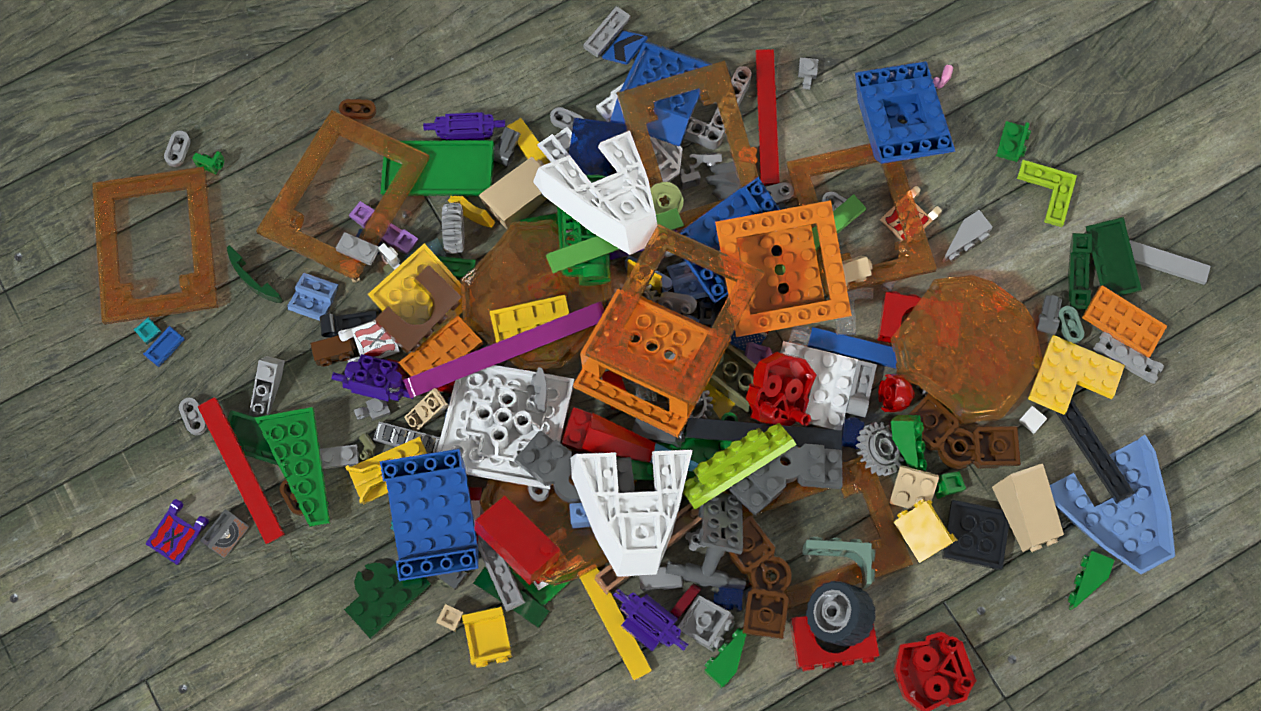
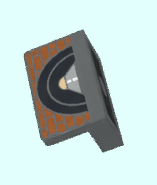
M225 509L200 541L225 558L248 530L249 526Z

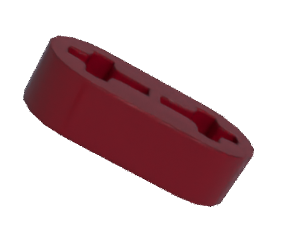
M693 583L670 613L679 619L702 589Z

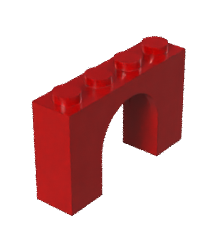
M896 291L886 292L883 298L877 341L896 344L899 339L903 316L910 312L918 311L929 315L936 325L934 351L940 346L941 351L948 348V353H952L957 347L962 305L954 301L941 302L936 298H919L918 295L914 294L906 296Z
M807 616L790 619L797 669L802 668L803 672L815 670V666H822L823 669L834 668V664L842 663L843 666L855 665L854 661L862 660L863 664L875 662V658L879 657L875 627H873L869 633L870 635L863 642L849 646L844 652L830 653L818 645L815 635L808 625Z

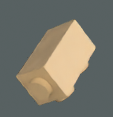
M861 255L842 261L846 286L849 285L848 282H862L867 280V276L872 275V263L866 256Z

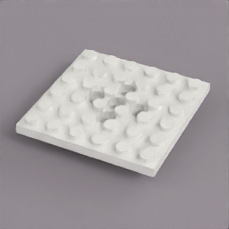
M493 365L455 380L437 452L460 449L467 475L550 489L551 486H544L514 462V460L539 430L553 441L557 440L561 443L573 384L575 382L574 379L544 374L547 387L546 413L538 412L537 404H534L536 393L534 385H531L533 374L537 372ZM508 400L513 401L510 404H505ZM484 414L489 415L487 418H481ZM503 418H509L507 421L501 422ZM522 421L528 422L526 425H519ZM499 436H504L503 439L496 440V438H498Z

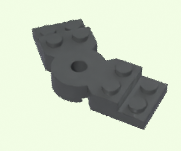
M539 430L515 458L514 462L544 486L554 484L555 492L562 500L569 503L581 502L575 485L569 483V479L572 478L570 458L572 457V452L557 440L553 441ZM631 457L617 458L618 492H635Z
M804 444L801 448L795 445L728 489L754 516L783 492L786 483L795 480L801 486L841 489L843 487L842 450L825 449L824 445ZM780 461H785L788 466L782 465Z

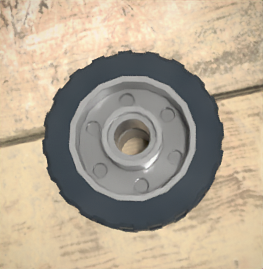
M840 581L826 582L812 593L806 611L807 622L812 633L825 642L841 646H854L857 643L863 642L870 635L869 633L873 629L876 619L875 606L869 594L860 587Z

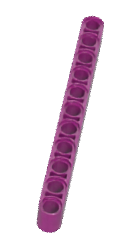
M601 301L404 379L403 381L410 398L418 396L593 326L602 317L605 311Z

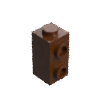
M339 335L310 343L314 361L318 366L322 367L329 366L332 362L348 361L351 357L355 356L354 350L357 349L354 338L341 341Z

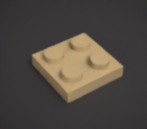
M900 465L889 503L913 510L915 508L913 505L922 499L924 501H932L939 475Z

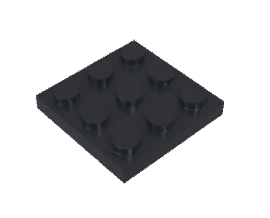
M952 500L947 531L949 534L953 533L957 541L943 549L942 558L1001 571L1003 569L1009 522L1003 510Z

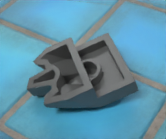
M736 161L710 166L711 171L715 175L705 178L707 184L716 186L712 194L719 200H724L754 180V164Z

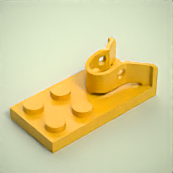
M417 437L352 467L349 465L345 466L346 470L350 473L361 504H367L388 494L386 481L382 479L380 461L427 454L421 437Z

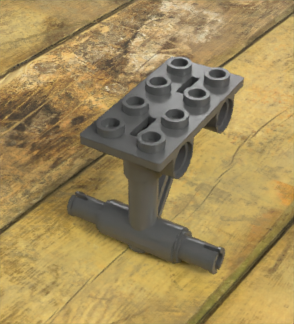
M720 493L701 505L699 509V518H703V525L699 534L698 544L707 547L703 565L693 563L683 565L668 561L665 573L682 576L684 580L698 583L702 586H712L721 589L730 587L743 591L746 578L731 576L727 571L716 569L721 556L726 551L736 554H742L743 552L742 503L735 495Z

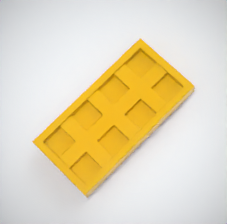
M565 295L490 311L496 343L569 314Z

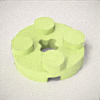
M660 182L650 188L656 215L675 208L680 213L684 199L676 185L670 182ZM666 195L669 204L661 206L659 199Z

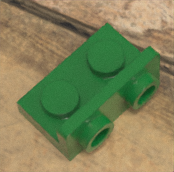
M1006 121L996 156L1018 162L1020 156L1024 157L1027 148L1024 143L1025 140L1028 141L1031 130L1028 129L1030 123L1026 122L1022 126Z

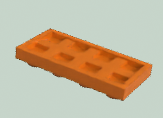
M1103 285L1099 287L1082 316L1084 320L1109 333L1116 340L1148 358L1153 353L1167 328L1165 324Z
M456 316L422 343L414 352L408 354L398 363L412 377L474 352L483 345V341L459 316Z

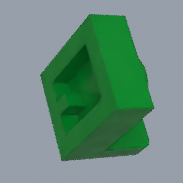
M219 151L216 152L213 159L206 154L200 155L198 153H195L192 158L197 167L215 175L224 166V157Z
M960 471L939 476L935 489L937 499L966 490Z

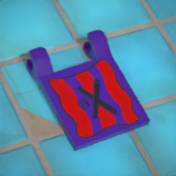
M174 499L167 513L146 542V545L176 565H179L200 532L207 526L209 520L199 516L194 527L176 516L184 504Z

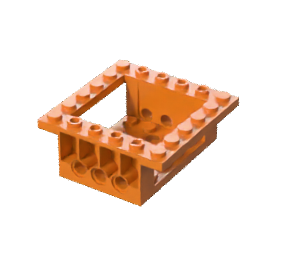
M831 200L715 222L736 337L852 316ZM815 223L818 230L830 300H825L811 228V225ZM775 245L780 246L782 249L781 255L777 257L771 253V249ZM782 264L785 267L783 275L775 273L776 265ZM786 283L789 290L786 294H781L778 291L779 284Z
M617 289L580 353L582 370L575 380L573 388L678 438L725 353L731 337L630 290L624 292ZM637 335L640 337V340L633 343L629 341V337ZM650 343L658 346L655 351H649L646 347ZM666 352H673L676 356L673 359H666L664 354ZM608 369L669 398V412L601 380L603 373Z

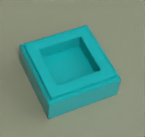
M149 317L134 329L147 345L162 333Z

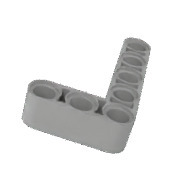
M741 66L736 69L710 124L690 117L684 139L711 150L719 148L750 85L751 70L748 67ZM744 76L746 79H740L739 77ZM737 91L739 94H733L732 92ZM730 106L732 109L727 110L724 107ZM722 121L725 124L719 125L716 122ZM697 129L700 132L694 133L693 130ZM714 136V137H716L717 139H716V140H711V139H709V137Z

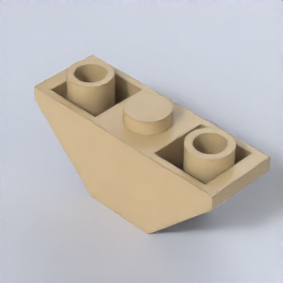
M434 388L404 418L413 431H418L439 417L448 409L449 405L439 390Z

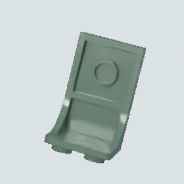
M810 537L809 540L805 541L802 555L847 557L855 561L862 572V589H867L872 584V581L875 580V569H871L872 561L875 560V549H872V543H862L861 539H851L850 542H842L840 538H830V541H822L820 537Z

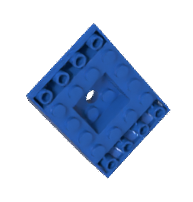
M927 61L855 73L857 100L875 160L882 164L955 152ZM903 119L907 123L901 124L898 120Z

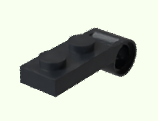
M375 310L340 316L335 314L321 315L319 317L321 336L335 337L338 336V332L341 330L351 329L374 321L377 318V312Z

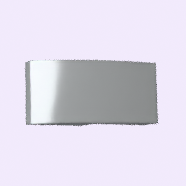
M538 367L537 373L533 374L531 385H534L536 393L534 404H537L538 412L546 413V379L542 368Z
M659 567L657 574L639 575L640 590L648 591L659 588L667 590L683 587L682 576L666 574V567Z

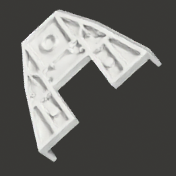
M630 131L600 142L598 148L617 173L591 183L570 155L538 168L533 182L541 193L592 233L631 255L660 241L648 177Z
M692 450L652 452L655 492L619 493L616 453L576 454L570 457L572 479L594 535L618 577L657 574L673 533Z

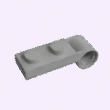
M857 361L846 413L865 418L877 367L876 364Z

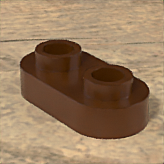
M346 99L339 105L340 114L346 119L368 120L376 115L375 104L370 100Z
M284 480L280 485V493L291 512L297 516H303L301 509H297L298 502L294 494L288 492L290 486L287 480Z

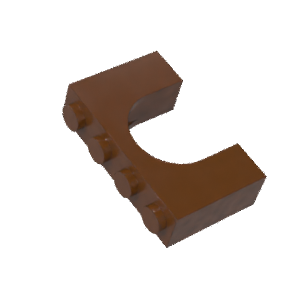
M430 265L426 266L413 280L432 300L433 311L428 321L419 325L409 324L401 319L389 306L373 321L406 353L410 350L414 352L421 345L419 341L423 337L427 339L434 332L432 327L436 323L440 325L447 318L445 314L450 309L454 311L461 304L458 300L462 296Z

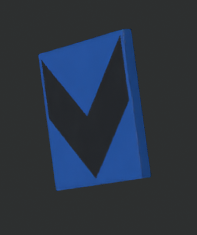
M622 31L602 58L628 65L648 37Z

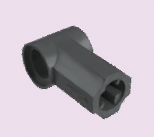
M505 127L499 143L494 147L493 161L508 167L512 162L513 151L521 133Z
M1046 295L1035 330L1051 335L1056 334L1060 321L1058 316L1062 299L1058 296Z

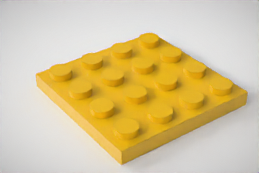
M424 243L367 295L382 311L389 306L405 322L413 325L423 324L431 317L433 304L429 295L413 280L426 266L430 265L462 297L458 300L461 304L454 311L450 309L445 314L447 318L440 325L436 323L432 327L434 332L427 338L429 339L452 319L459 316L476 299ZM423 337V338L419 341V343L422 344V343H424L427 339H426L425 337Z

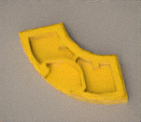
M450 196L447 200L449 203H459L462 206L463 215L468 219L486 227H492L495 224V221L486 210L474 206L463 196Z

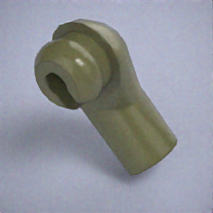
M363 433L359 437L364 445V449L360 453V459L365 461L374 457L376 445L367 433Z

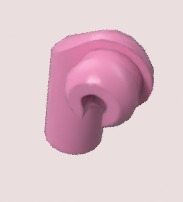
M946 65L944 67L941 79L934 77L933 83L937 89L943 88L950 80L953 66Z

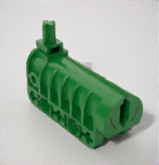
M585 175L591 183L606 177L602 175ZM557 206L559 249L597 236L574 218L565 214ZM606 254L570 267L572 269L571 272H568V269L561 271L566 277H579V285L581 286L606 284L611 281L610 255Z

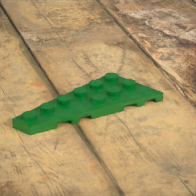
M310 407L255 417L309 527L331 524L314 408Z

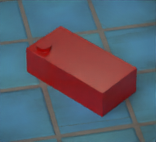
M503 496L475 520L474 530L529 585L559 560L560 549L506 496Z

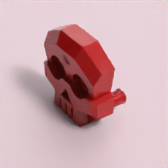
M775 352L760 360L754 369L753 384L750 383L746 397L753 410L751 417L760 422L774 425L780 423L783 426H792L795 422H798L803 426H807L811 421V416L806 414L809 403L807 396L817 376L809 363L798 356Z
M938 632L926 636L921 642L900 644L898 647L893 671L903 699L918 711H931L943 704L949 707L967 701L976 678L962 641L954 636L950 637L943 632ZM924 655L929 656V662L923 660ZM947 663H949L952 672L944 669ZM935 684L939 685V692H936L933 687Z

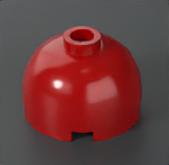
M886 374L884 377L887 378L885 381L881 380L878 390L879 402L883 401L884 406L881 409L889 413L902 412L909 407L914 399L912 385L908 379L901 375Z

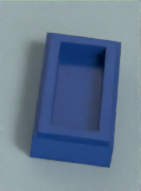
M169 326L143 355L157 367H160L185 339Z

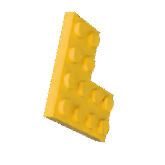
M1052 335L1028 399L1063 415L1067 412L1076 384L1112 399L1116 393L1125 365Z

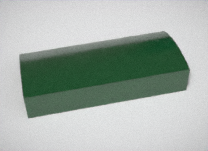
M1124 217L1085 226L1087 234H1092V255L1100 286L1103 285L1119 296L1142 292Z
M230 410L227 420L245 456L278 465L255 417Z

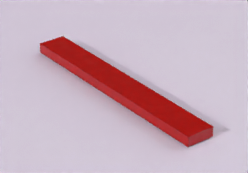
M774 49L756 50L755 56L760 180L764 186L779 184L780 178Z
M214 397L197 406L265 544L268 545L283 537L285 534L217 398Z

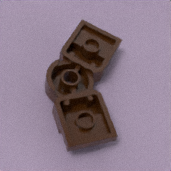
M929 393L909 413V415H920V420L923 423L922 441L925 442V447L930 451L938 450L942 462L951 468L963 469L971 464H974L978 469L1021 465L1017 426L978 427L971 433L968 430L958 428V419ZM954 445L962 446L963 452L956 451Z
M750 515L743 521L742 554L728 552L741 573L750 575V582L753 587L747 594L742 633L783 640L789 600L784 592L791 582V569L785 560L774 556L775 546ZM773 572L776 575V580L768 581L765 574Z

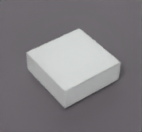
M1032 406L1019 422L1034 434L1047 418Z

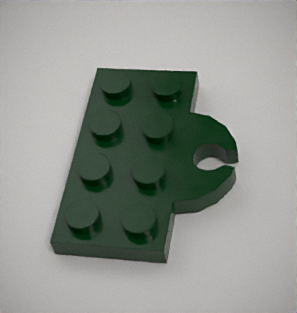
M376 562L366 564L364 566L367 570L372 571L374 576L370 581H365L363 574L360 571L357 572L354 583L355 590L359 596L344 610L372 640L431 586L425 577L399 581L396 563L390 569L384 564Z

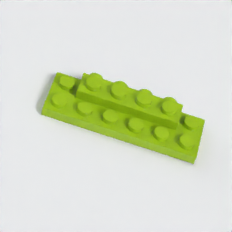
M780 423L771 426L764 433L760 428L751 430L747 433V436L739 441L732 442L725 450L716 452L711 459L699 463L693 469L696 476L685 481L683 493L693 508L697 509L791 449L796 443Z

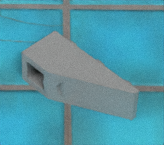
M980 210L964 219L942 260L944 263L949 259L950 261L955 260L960 256V252L963 250L969 251L975 246L974 243L979 240L983 242L990 236L989 233L993 227Z
M265 356L258 361L249 416L261 417L270 415L282 378L285 360Z

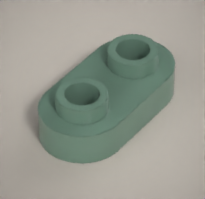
M1071 306L1061 308L1058 319H1060L1059 325L1064 339L1077 344L1084 337V329L1076 309ZM1064 315L1069 316V320H1066ZM1070 333H1074L1076 337H1072Z

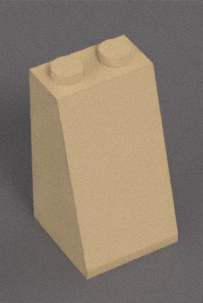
M530 157L479 195L485 207L509 232L520 224V219H526L547 199L533 182L538 168L544 165L539 159L536 161L533 157Z
M1043 464L1010 474L992 486L1022 552L1031 550V553L1042 549L1043 544H1046L1047 547L1058 542L1057 538L1064 535Z

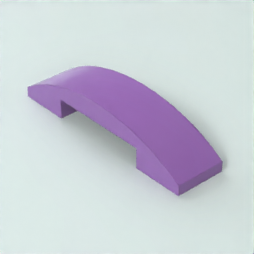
M361 201L349 214L355 222L368 232L407 255L419 241L414 235L404 229H399L376 214L375 210Z

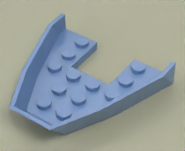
M1146 435L1109 454L1135 493L1124 501L1116 504L1113 498L1094 507L1074 473L1050 485L1055 506L1064 516L1103 549L1140 574L1175 557L1171 511L1156 451Z

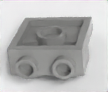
M697 595L678 628L681 630V633L714 652L716 648L719 649L723 645V636L726 631L730 632L733 629L735 617L731 612Z

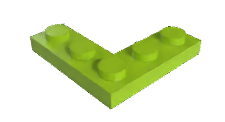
M1022 160L1017 179L1053 189L1044 222L1062 228L1077 175Z

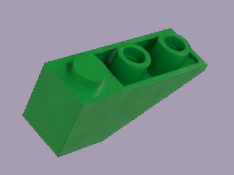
M897 415L891 420L893 441L910 468L926 471L927 461L924 459L925 442L922 441L923 423L920 420V415Z
M1094 551L1083 555L1080 566H1082L1081 572L1077 573L1074 580L1075 590L1070 593L1068 603H1070L1069 610L1076 608L1109 578L1114 559Z
M740 627L733 633L732 637L734 639L729 644L725 642L719 648L720 654L716 659L711 657L704 665L706 667L704 673L721 689L733 678L738 669L746 634L742 633L743 629Z

